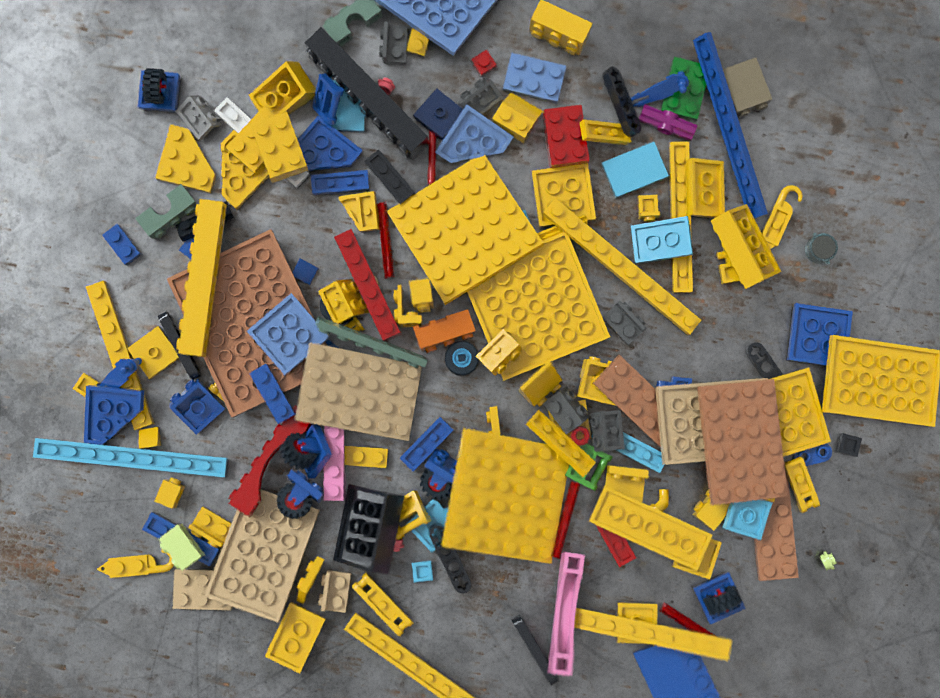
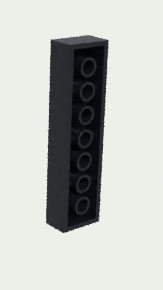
M322 27L304 42L307 48L305 51L309 55L308 58L315 65L318 63L322 68L321 71L332 77L334 83L345 90L348 95L347 98L354 105L356 103L359 104L363 115L367 118L371 117L374 121V126L380 132L382 130L385 131L387 139L393 145H398L399 151L404 157H410L414 160L429 146L428 136Z

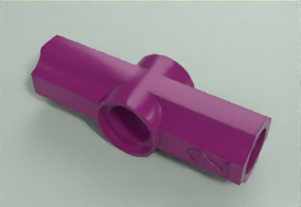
M644 105L639 116L640 122L656 127L659 132L666 135L673 134L688 141L692 140L697 129L696 124L679 118L674 112L661 111L648 105Z

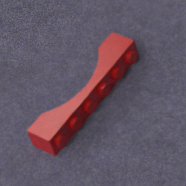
M352 229L335 236L338 247L382 340L387 342L402 335Z
M294 405V407H293V410H294L295 413H296V410H297V406H296V405ZM294 415L285 420L282 425L278 424L273 431L275 435L271 441L267 440L262 447L263 453L261 456H257L251 464L253 468L241 478L240 483L242 484L238 490L234 489L230 494V502L228 504L251 518L261 503L262 479L270 460L280 450L288 435L291 433L296 434V432L300 433V436L306 434L312 423L295 421Z

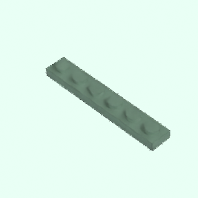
M317 317L315 324L319 328L318 331L324 334L334 333L338 339L343 341L350 339L355 341L354 344L359 347L373 348L372 351L378 354H390L392 359L397 361L406 360L409 365L416 368L419 366L425 367L428 360L423 355L322 317Z

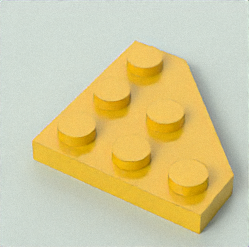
M170 124L155 179L175 185L182 184L184 187L211 194L216 175L189 129Z
M233 130L221 142L222 196L238 210L264 183L269 174L265 164L254 174L225 148L238 134Z

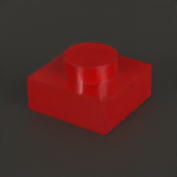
M487 49L471 59V63L480 76L497 67Z

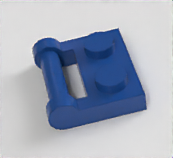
M319 74L312 108L327 124L335 125L337 121L336 113L344 89L337 86L327 74Z

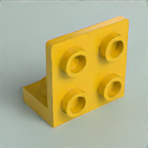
M353 279L336 280L318 291L332 321L341 324L353 316L369 313Z
M397 285V290H394L395 304H398V309H394V320L399 324L400 328L416 325L422 326L423 318L422 315H418V312H406V315H404L402 285Z
M607 465L605 486L642 502L645 478H648L649 470Z

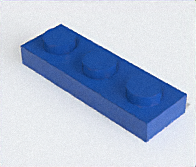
M368 170L311 175L313 195L370 190Z
M264 364L249 373L278 424L296 415L268 364Z
M439 417L400 459L414 472L454 430Z

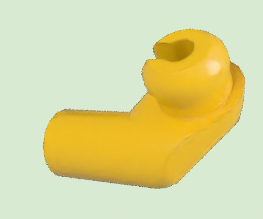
M659 489V501L656 504L650 505L664 512L669 505V489Z

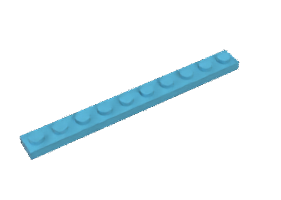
M35 438L33 451L34 458L215 477H226L228 458L42 438Z

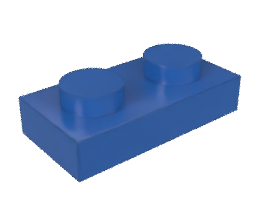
M119 224L114 225L102 235L124 265L127 266L142 255Z

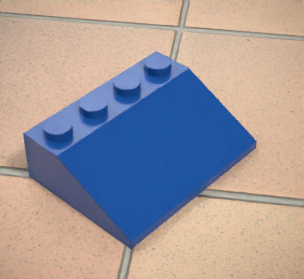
M652 644L633 652L653 698H720L700 654Z

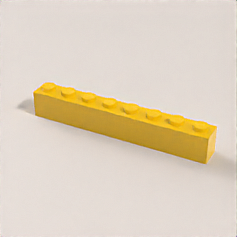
M200 199L199 204L196 205L195 215L197 216V222L193 225V235L195 237L194 242L190 245L192 258L187 266L189 280L185 282V292L187 294L186 300L182 302L184 315L179 323L181 337L178 338L176 345L177 350H179L178 353L182 355L206 357L227 205L221 201Z

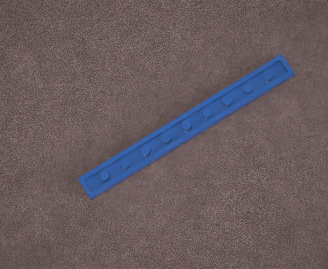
M707 32L695 38L693 43L743 203L748 205L755 219L768 214L712 33Z

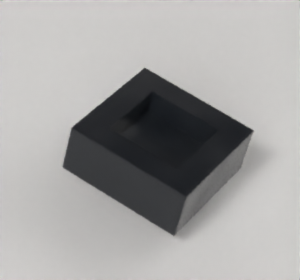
M841 433L837 452L858 457L862 438Z

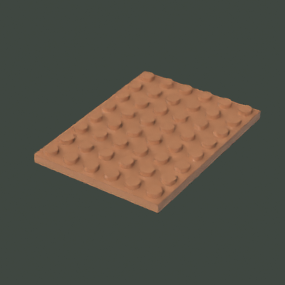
M272 229L220 253L206 357L203 358L231 418L265 403L249 374L264 364H268L284 393L300 386L302 383L306 359L285 376L247 332L248 329L291 293L314 318ZM187 269L167 278L181 311L182 302L186 300L187 294L185 292V282L189 280Z

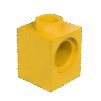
M170 477V480L164 479L154 502L171 509L177 508L186 486L181 485L182 481Z

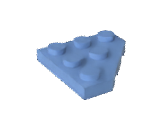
M466 104L435 153L450 163L484 156V154L485 156L499 154L505 151L514 136Z

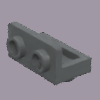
M567 386L543 403L565 434H568L589 418L586 408L580 405L574 392L568 389Z

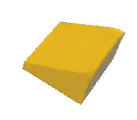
M159 427L139 430V449L161 446Z

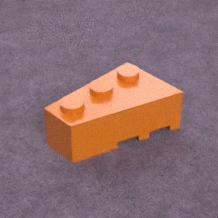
M468 309L445 316V318L436 321H429L428 324L422 326H413L422 352L426 351V353L436 351L437 346L444 344V347L450 346L455 342L454 340L462 338V340L470 339L473 337V333H476Z

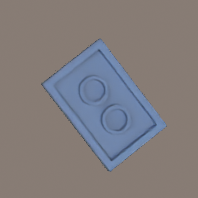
M511 53L503 91L557 103L566 66Z

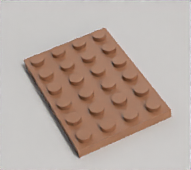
M774 379L698 386L697 391L710 504L718 505L788 496Z

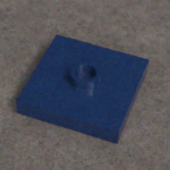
M436 88L413 114V118L439 139L443 140L463 108Z

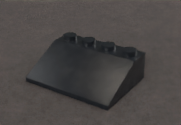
M349 484L333 561L371 573L389 574L404 496Z

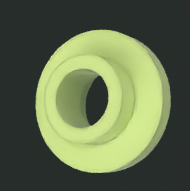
M823 552L824 554L820 558L826 570H834V565L837 563L832 553Z

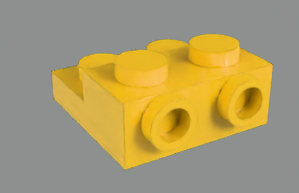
M589 356V359L583 360L577 397L615 406L593 384L612 361H608L606 364L600 362V358Z

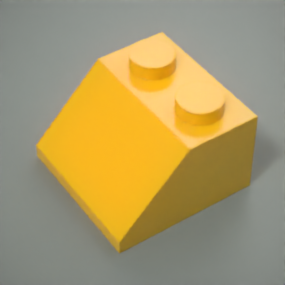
M511 92L501 103L492 118V122L524 144L543 111Z

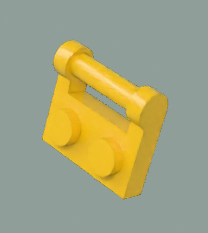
M415 490L404 496L399 523L415 513H418L419 517L403 527L398 525L396 535L398 540L418 526L431 522V518L426 512L418 492Z

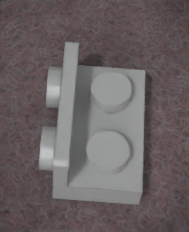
M200 95L189 96L176 110L198 140H202L214 127L222 125L218 115L210 109L207 101Z

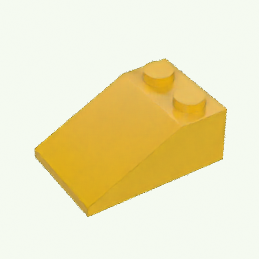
M286 61L248 96L258 111L264 106L274 115L286 111L289 115L315 96L316 88L299 62Z
M548 361L518 391L533 407L535 405L540 407L547 400L545 396L550 391L554 394L561 387L559 383L562 379L552 363Z

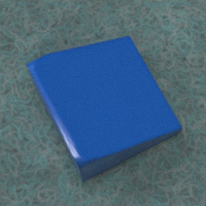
M300 258L293 270V274L298 280L310 285L319 268Z

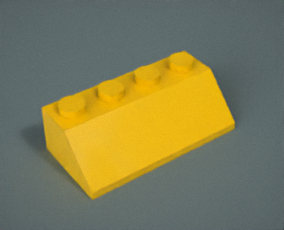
M747 204L728 210L710 220L713 230L718 234L721 245L727 252L730 263L735 268L739 281L744 285L745 289L782 272Z

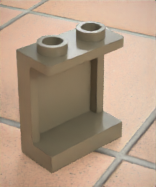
M757 58L723 69L737 115L743 117L750 114L751 110L757 109V111L768 107L772 96Z

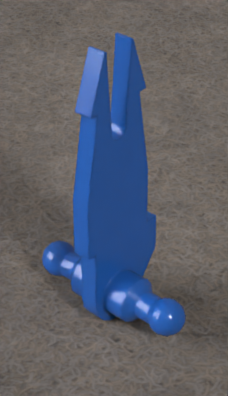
M679 71L678 74L669 75L666 77V80L656 83L643 92H638L634 95L631 101L645 96L649 97L633 104V106H644L646 103L672 96L677 91L685 93L689 80L683 71Z
M120 359L115 363L116 367L97 386L106 385L119 388L138 369L142 359Z

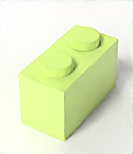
M183 524L176 525L159 538L163 551L171 555L173 565L182 571L205 555Z

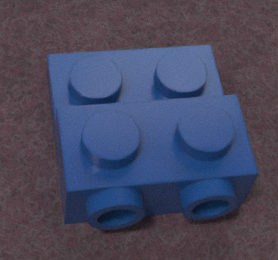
M192 379L184 386L186 390L181 394L177 392L170 398L169 408L197 435L223 412L225 407L199 379L196 381Z

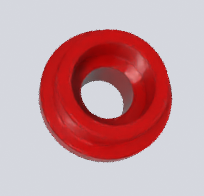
M578 426L572 430L571 440L577 445H585L590 440V432L586 427ZM579 432L584 434V438L581 440L577 438V433Z

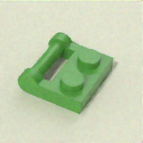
M589 444L581 445L579 447L593 460H595L596 456L601 457L590 482L585 480L587 474L582 477L570 465L565 476L596 491L598 488L597 483L608 462H611L613 457L603 451H595L594 447Z

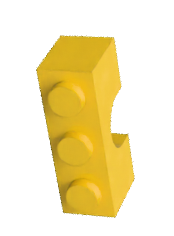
M429 278L409 281L415 311H419L420 314L431 312L430 309H434Z

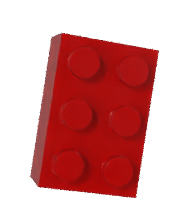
M582 105L544 109L543 122L550 168L589 163L587 141L582 140L579 123L584 120Z

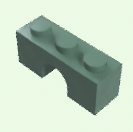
M355 0L350 6L343 7L338 15L328 18L324 22L323 29L342 47L353 39L348 29L351 21L361 20L369 27L383 17L382 11L374 0Z
M182 184L166 195L171 202V209L168 213L159 215L150 207L135 218L152 239L161 238L168 228L175 227V225L181 222L180 219L195 212L198 203Z

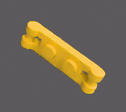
M367 572L362 575V579L358 583L355 582L352 585V588L399 637L407 627L414 624L412 619L401 610ZM367 584L371 587L368 592L363 589ZM398 617L402 620L399 625L394 622Z

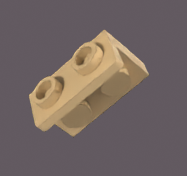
M328 570L326 575L323 574L321 586H324V592L320 594L318 604L322 606L321 611L328 610L346 613L352 573Z

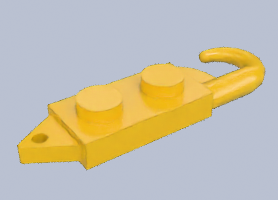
M788 185L781 190L763 228L762 234L770 249L778 246L793 213L792 206L785 201L788 193L791 191L798 194V201H802V191L797 186Z
M166 553L169 556V562L165 565H157L152 555L145 554L108 558V561L97 568V570L109 575L110 578L164 573L170 571L174 565L171 561L173 558L169 553Z

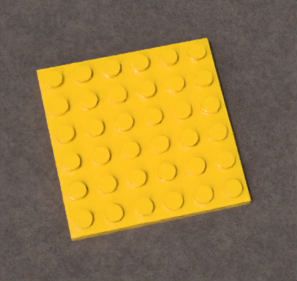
M485 154L482 157L468 161L412 195L401 205L397 204L387 211L445 305L544 245Z
M564 232L542 240L543 246L467 292L487 342L489 343L504 329L522 348L520 356L514 361L511 360L506 365L505 371L501 373L503 381L544 365L548 361L551 362L610 338L571 240Z
M463 428L441 546L552 564L553 556L551 555L553 554L551 552H554L552 548H554V541H556L555 538L557 536L567 480L565 474L569 464L547 444Z

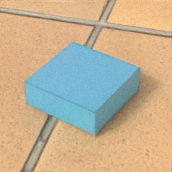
M431 560L412 563L414 583L433 580Z

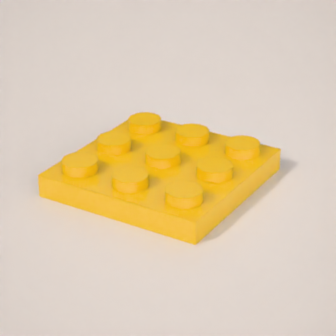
M588 163L533 170L531 172L539 228L556 226L542 215L554 198L577 217L585 215L588 221L596 220Z

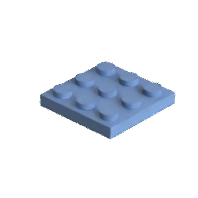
M292 293L247 330L250 336L285 376L306 359L309 343L322 345L330 338L327 334L318 331L319 328L316 326L314 318Z

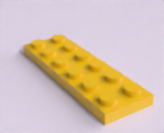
M607 486L603 487L589 519V522L696 571L713 536Z

